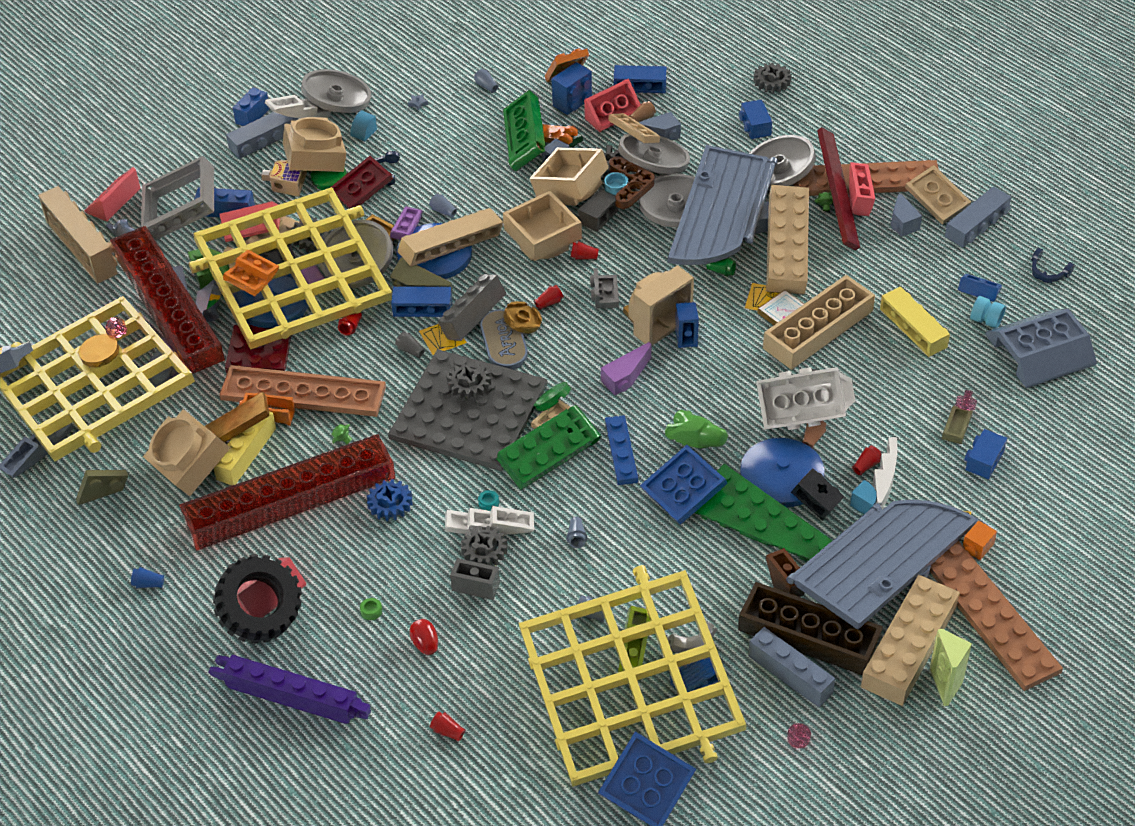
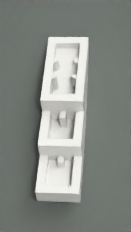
M296 95L265 100V104L275 113L288 117L323 118L330 117L331 111L320 108L307 99L300 100Z
M889 437L887 453H882L880 469L874 470L873 487L877 494L876 503L881 505L882 510L893 485L897 460V437Z
M492 506L491 511L470 508L468 513L447 510L445 514V532L471 534L470 529L478 531V526H481L482 529L490 526L492 531L498 528V534L503 532L504 535L533 532L534 513Z

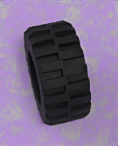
M253 554L247 559L242 557L235 564L232 563L228 566L214 590L213 604H215V616L220 618L219 624L222 628L226 626L229 629L227 632L229 635L233 636L235 634L239 636L238 640L245 642L248 639L251 640V643L258 644L259 641L263 640L265 643L271 641L274 637H279L289 628L296 619L298 610L301 607L302 600H300L302 591L301 587H297L299 582L297 576L292 577L290 574L292 569L288 565L284 568L280 565L282 561L278 558L272 561L269 555H263L262 558H258L257 554ZM254 580L269 585L277 596L278 604L276 610L270 616L263 618L247 614L240 607L237 600L238 589L243 583Z

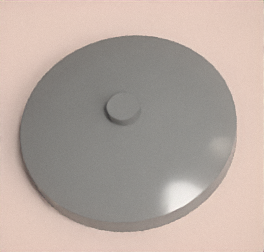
M331 69L314 70L303 77L301 91L307 100L320 108L333 112L353 113L361 111L369 105L371 99V90L368 85L358 77L343 71Z
M628 133L621 137L618 145V151L624 159L651 172L662 174L680 173L687 169L690 161V155L685 148L663 136H660L659 143H643Z
M783 135L771 138L756 146L749 153L768 157L769 159L772 157L777 158L778 161L768 189H771V185L789 186L801 180L810 172L816 160V153L812 143L808 139L797 135Z
M665 174L655 177L654 187L639 199L641 212L656 224L678 228L695 177L685 174Z
M369 220L352 221L381 274H383L393 257V243L389 234L376 222ZM341 226L335 228L325 238L324 243L328 248L351 239L344 227ZM357 251L334 258L341 273L365 265ZM324 262L320 263V268L325 277H332ZM370 276L350 283L348 286L349 288H358L368 285L374 280Z

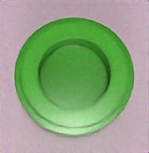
M376 598L363 600L360 604L361 616L366 620L379 618L382 614L381 602Z

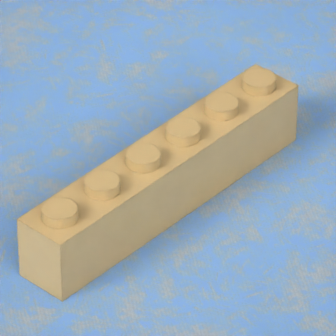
M491 208L480 210L476 213L402 237L397 252L410 266H414L499 236L503 221Z

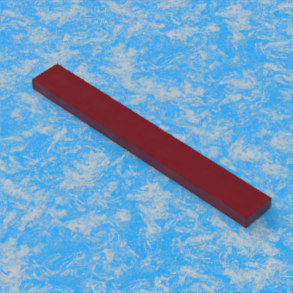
M821 127L817 130L842 242L845 246L856 251L860 248V243L835 137L832 132Z

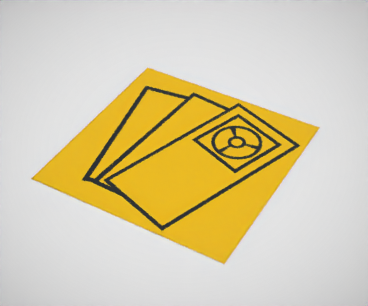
M752 283L745 309L757 311L759 307L777 296L780 292L766 291V285Z
M439 324L419 331L432 355L435 354L437 349L446 351L467 343L464 338L461 341L447 340Z

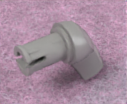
M706 622L710 634L713 637L714 634L717 632V628L715 627L713 629L715 625ZM700 633L698 636L683 637L676 634H671L667 637L671 650L676 653L704 645Z

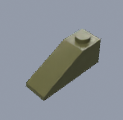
M402 257L390 275L392 285L395 287H451V291L453 289L451 282L418 265L410 266Z

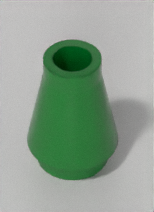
M726 258L708 263L706 268L726 277L729 275L733 276L736 271V261Z

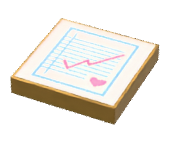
M784 290L759 307L757 313L772 325H775L804 305V303Z

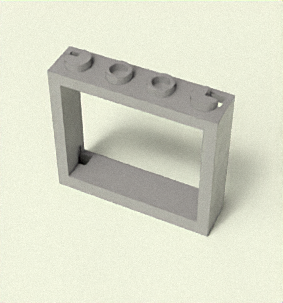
M204 155L142 185L141 231L146 234L151 242L214 212V167ZM200 178L199 198L157 217V201L159 197Z

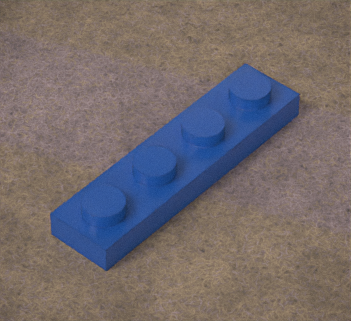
M625 415L606 417L605 426L617 485L638 483V474Z

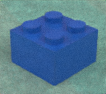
M577 62L552 78L553 106L566 115L577 110L584 104V99L592 96V71Z

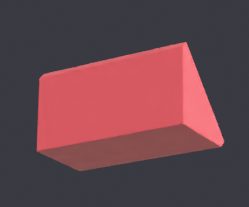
M629 78L584 99L585 120L599 132L614 125L608 121L610 114L624 113L629 116L641 105Z
M132 167L118 177L84 211L89 215L108 221L141 189L136 169Z
M271 201L221 213V224L279 204ZM280 218L273 220L278 230ZM264 223L239 232L243 238L267 233L268 230ZM231 234L224 236L225 242L233 241Z
M290 557L278 558L282 561L280 565L284 568L288 565L292 569L290 573L292 577L297 576L299 580L297 587H301V589L305 587L306 582ZM247 581L238 589L237 600L240 607L253 617L263 618L277 607L278 601L275 592L264 582Z

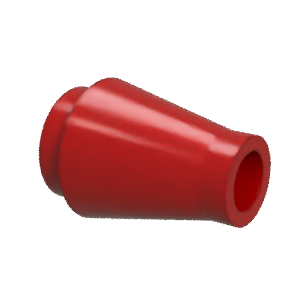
M579 241L578 243L573 242L570 257L575 258V260H597L599 249Z
M557 285L549 286L534 300V303L541 310L561 302L564 296Z
M353 313L341 318L338 322L339 332L346 336L354 334L362 318V313Z
M872 445L865 447L856 463L852 466L853 471L861 476L864 472L880 463L881 452Z
M438 711L430 723V728L433 729L434 733L455 739L458 742L466 731L446 712L441 713Z

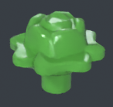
M830 192L819 193L818 199H815L814 202L821 205L823 211H830V205L833 203L832 194Z
M339 424L333 429L331 433L334 437L332 440L333 444L337 441H344L348 444L352 440L348 435L350 424L345 426Z

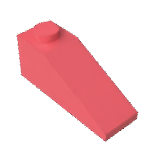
M850 162L849 201L852 213L857 216L870 215L875 202V194L868 164Z

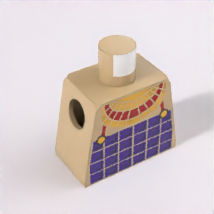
M278 160L274 163L272 170L262 171V180L270 181L274 192L300 196L307 171L290 170L287 160Z

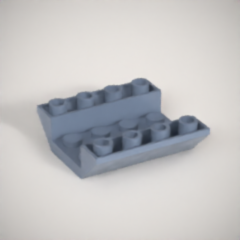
M1068 308L1050 310L985 333L995 348L1004 345L1018 363L1016 376L1025 388L1097 364L1090 335Z

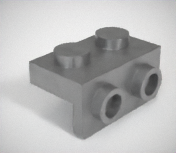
M594 268V275L590 276V286L594 287V289H591V301H595L596 309L619 308L617 275L598 276V268Z

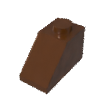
M785 548L766 555L773 587L798 597L804 596L805 592L794 583L789 584L786 580L791 573L796 572L800 567Z

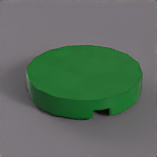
M344 168V172L312 171V184L317 186L319 190L328 189L347 174L346 169Z
M567 382L555 385L537 399L534 403L537 411L550 409L559 402L561 396L565 398L570 393L571 387Z

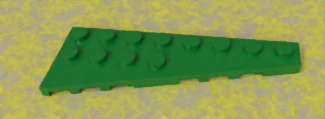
M723 464L717 472L726 479L728 484L695 512V514L700 515L705 520L710 519L719 523L724 528L734 529L740 532L741 535L767 546L770 544L779 549L785 548L787 552L799 556L804 561H809L833 541L726 464Z

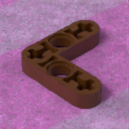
M613 157L609 160V171L626 175L629 182L615 195L616 207L620 209L631 207L654 187L655 176L652 172L622 157ZM632 189H639V191H636V192L631 191V190H632Z

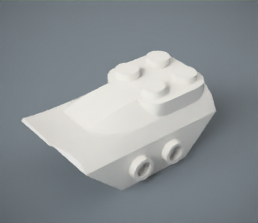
M811 367L799 369V374L791 375V371L778 373L779 377L756 381L764 430L786 426L788 430L800 428V424L808 423V427L821 425L820 421L845 417L847 409L855 402L852 378L840 373L838 367L812 371Z

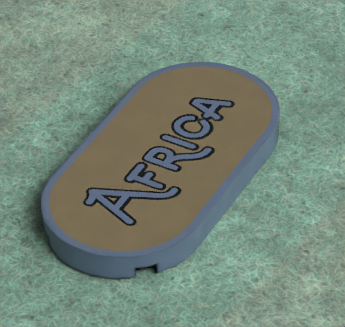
M504 309L490 311L480 322L488 359L491 364L512 370L517 369L523 365V362L528 357L523 333L507 325L503 317Z

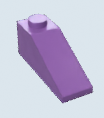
M648 342L601 367V382L614 395L626 391L633 385L651 359L652 344Z

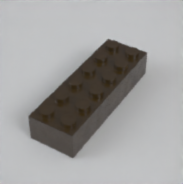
M756 581L739 614L738 631L755 636L765 627L798 652L863 675V671L880 643L883 628L881 625L867 621L859 629H856L821 604Z

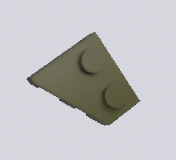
M86 470L76 497L77 504L81 505L123 491L128 478L127 471Z

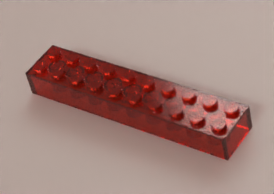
M143 226L110 239L113 253L171 349L178 354L180 360L190 372L194 374L225 361L220 341L147 227Z
M379 434L182 503L179 506L183 521L197 551L375 486L376 483L381 484L383 480L387 482L395 479L394 463Z

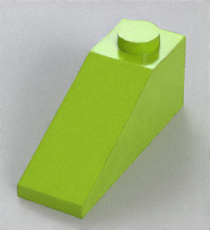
M630 606L624 630L650 622L646 609ZM648 636L624 643L632 668L643 665ZM620 660L618 666V673L624 671Z

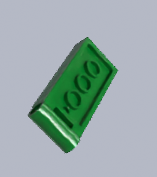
M530 90L503 109L509 155L508 163L514 171H518L545 151L539 98Z
M574 405L500 450L496 459L518 488L523 490L597 443L602 436L581 409Z

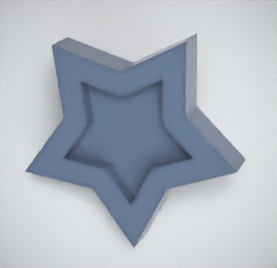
M424 94L419 96L411 95L412 100L408 102L409 107H415L418 110L422 106L428 105V101L424 99Z

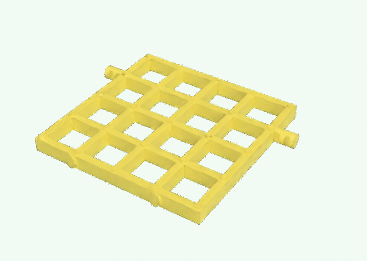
M332 187L194 233L195 243L203 258L189 262L190 270L194 274L209 268L250 350L282 338L287 339L290 335L353 313H360L364 309L392 300L391 289L351 221L364 216L362 206L359 205L345 210ZM330 202L336 215L313 222L306 209ZM297 212L304 226L280 234L273 220ZM264 223L271 237L246 245L239 231ZM343 226L351 240L327 248L320 233ZM231 234L238 248L212 256L206 242ZM311 237L318 251L294 259L287 245ZM277 248L284 262L277 264L279 265V270L271 280L291 273L299 288L273 296L267 284L261 290L265 300L239 308L232 293L242 289L223 280L219 267L236 262V258L246 250H250L258 255ZM357 251L365 265L341 273L334 258ZM324 262L332 277L307 284L300 270ZM372 276L380 291L356 299L348 284ZM339 288L346 303L322 311L314 296ZM305 299L313 314L288 323L280 308ZM271 311L279 326L253 335L246 319Z
M124 296L32 345L33 351L20 360L18 367L0 373V391L54 462L83 445L92 453L98 452L101 449V443L97 440V437L195 382L192 373L182 363L178 354L166 345L145 321L141 312L138 313ZM123 311L130 317V319L108 331L101 325V323ZM90 329H93L97 335H111L115 337L116 341L138 329L146 335V337L123 350L118 345L119 353L109 364L105 365L103 363L99 364L100 367L90 368L84 365L79 357V348L81 346L74 349L68 342ZM15 342L11 345V347H17L21 343ZM59 346L66 353L43 367H40L36 362V359ZM155 347L160 351L162 356L140 368L132 361ZM27 364L33 371L10 385H7L2 379ZM74 365L81 371L80 374L58 386L50 379ZM124 365L130 374L107 387L99 380L101 377ZM173 366L179 375L155 388L148 380ZM43 383L48 391L22 405L17 397ZM89 384L97 391L73 406L66 399L69 395ZM139 384L146 391L144 395L124 406H121L115 399ZM55 403H58L64 410L39 425L32 418V416ZM106 403L113 410L112 413L89 426L81 418ZM72 422L80 430L56 445H53L47 438V436Z
M640 565L632 571L634 576H636L637 584L640 585L519 623L529 655L528 662L531 670H534L556 736V747L558 751H561L572 787L609 775L619 759L610 731L642 721L650 741L671 754L701 745L699 750L701 755H704V763H712L718 759L716 752H713L715 748L713 744H710L711 741L746 730L745 720L686 570L649 581L650 577L646 573V567ZM681 585L690 609L659 618L651 595ZM642 598L650 622L619 631L611 607ZM602 611L610 634L578 644L570 620ZM695 621L704 645L673 655L664 631ZM562 623L570 647L538 657L530 633ZM655 634L664 658L632 668L624 643ZM615 647L624 671L591 681L583 657ZM709 657L719 682L687 692L678 667ZM575 659L583 684L550 694L542 670ZM669 670L678 696L646 706L637 680ZM629 684L637 709L605 719L596 694ZM724 695L734 721L702 731L692 705ZM588 696L596 722L563 733L555 707ZM683 708L693 734L660 744L651 718ZM601 735L610 761L576 772L568 745Z

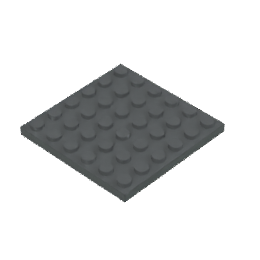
M437 349L389 431L388 437L390 440L503 471L504 468L496 459L497 454L500 450L520 438L535 409L534 403L543 394L548 385L547 379ZM469 361H472V365L480 363V368L486 366V371H490L491 385H489V391H484V396L479 394L477 395L478 399L470 397V400H467L465 396L459 399L458 394L452 395V391L448 389L447 376H449L450 370L454 371L455 365L461 367L462 362L468 365Z

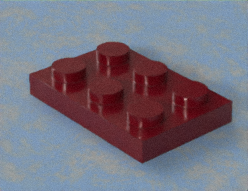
M369 156L331 187L340 202L347 209L362 205L394 178L388 170L373 157Z

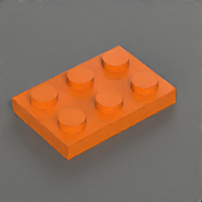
M579 48L573 50L570 54L565 55V53L555 56L545 74L546 81H552L553 77L576 62L583 66L589 56L588 50H581Z

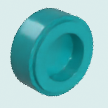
M492 490L483 491L478 496V505L482 510L491 511L492 506H499V496Z

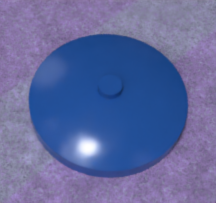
M444 223L420 225L415 228L413 234ZM472 245L417 265L443 279L451 278L462 272L470 263ZM397 252V260L399 261L402 256Z
M291 273L273 279L268 283L273 296L299 288ZM244 290L232 293L239 308L265 300L261 291L256 296ZM304 299L280 309L289 323L302 317L309 306ZM271 311L246 319L248 324L257 327L275 328L279 326Z
M772 438L755 444L745 453L741 462L740 475L783 506L789 508L803 504L791 493L803 477L812 468L823 476L825 470L820 456L810 446L794 439Z

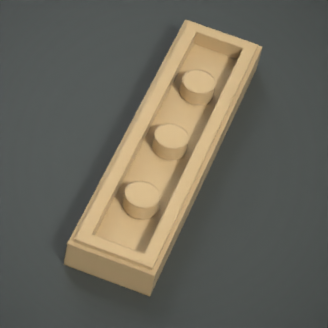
M624 113L609 115L608 121L643 143L660 142L658 134Z

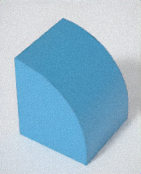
M361 110L352 122L350 136L365 142L377 130L376 116Z
M863 480L851 493L850 506L863 514L868 512L876 504L877 494L874 487L869 482Z

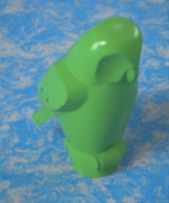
M690 410L677 411L673 418L674 424H668L665 428V436L667 438L682 443V445L695 448L721 447L726 443L728 437L725 429L714 425L704 417L692 414Z

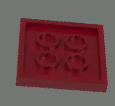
M234 325L225 364L226 373H228L230 365L285 371L292 335L287 339L282 338L250 350L239 326ZM249 325L253 335L272 329Z

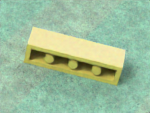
M902 287L882 295L880 310L928 357L948 348L950 334L947 329L943 328Z
M269 411V417L229 441L227 444L230 447L229 451L214 467L216 480L231 486L237 484L276 430L273 412Z

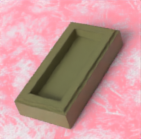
M953 405L942 434V439L962 444L973 410Z

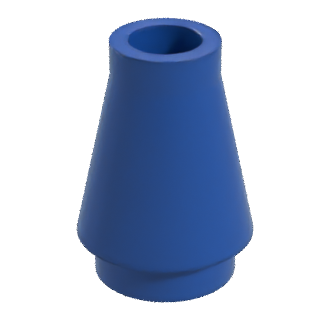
M142 567L133 569L131 586H136V588L163 587L164 575Z

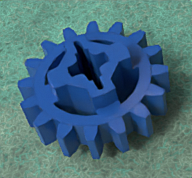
M391 479L390 483L383 480L382 485L375 484L376 489H369L370 494L367 495L368 510H371L372 516L377 514L379 520L382 517H385L386 521L390 517L397 520L398 515L405 516L404 511L410 512V506L413 505L412 491L409 490L408 485L402 486V481L396 484L394 479Z

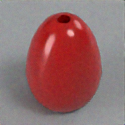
M419 619L413 622L410 626L409 634L415 647L425 655L436 653L438 649V635L434 625L426 619Z

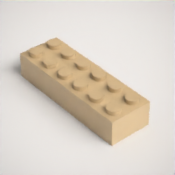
M771 185L768 205L766 291L781 293L786 290L793 294H805L808 282L809 188Z
M56 186L39 194L38 197L47 224L98 284L117 275L116 266L118 264L112 255L114 249L111 243L105 241L100 231H96L93 222H89L85 213L79 211L76 202L70 200L66 191L63 192L59 186Z
M845 275L765 331L763 349L792 370L873 312L875 294L848 275Z
M918 575L863 671L861 688L903 706L934 650L937 630H945L956 610L960 592Z

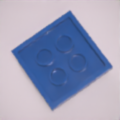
M686 445L645 480L640 487L681 525L728 483L723 476Z
M634 732L598 791V794L649 826H663L694 775L696 768L639 733Z

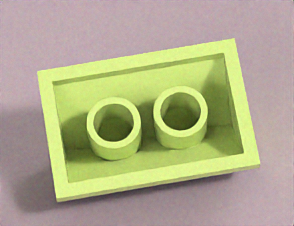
M938 629L930 671L943 705L948 706L963 683L972 643L944 629Z

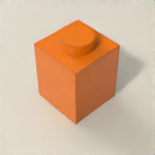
M978 520L964 536V549L971 556L981 560L994 545L997 531Z

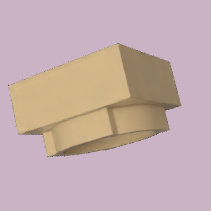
M306 117L291 121V124H284L283 147L290 170L344 172L346 150L340 129L336 124L329 121L328 118Z
M556 148L529 179L536 197L551 191L564 205L576 206L579 202L591 197L603 184L600 177L609 167L602 149Z
M551 191L503 212L504 230L517 242L522 252L530 260L537 261L558 256L568 251L570 244L582 239L581 221Z
M677 265L664 273H652L637 282L636 288L629 300V318L634 321L633 335L644 344L650 342L654 345L675 331L676 304L693 302L694 277Z
M183 409L177 417L171 418L168 416L154 433L149 450L144 454L143 458L175 486L191 496L229 451L230 447Z

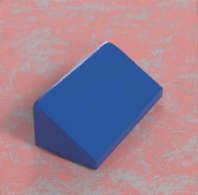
M966 273L961 277L958 291L976 297L982 296L994 302L1002 285Z

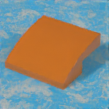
M246 250L236 258V264L223 274V280L256 296L277 273L279 265L250 250Z

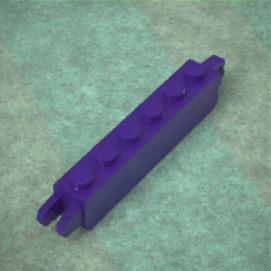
M217 655L215 662L219 666L224 667V669L211 666L208 671L210 676L223 680L230 689L340 723L348 724L354 717L368 719L371 713L370 705L362 702V699L357 697L355 691L236 655H231L230 658Z

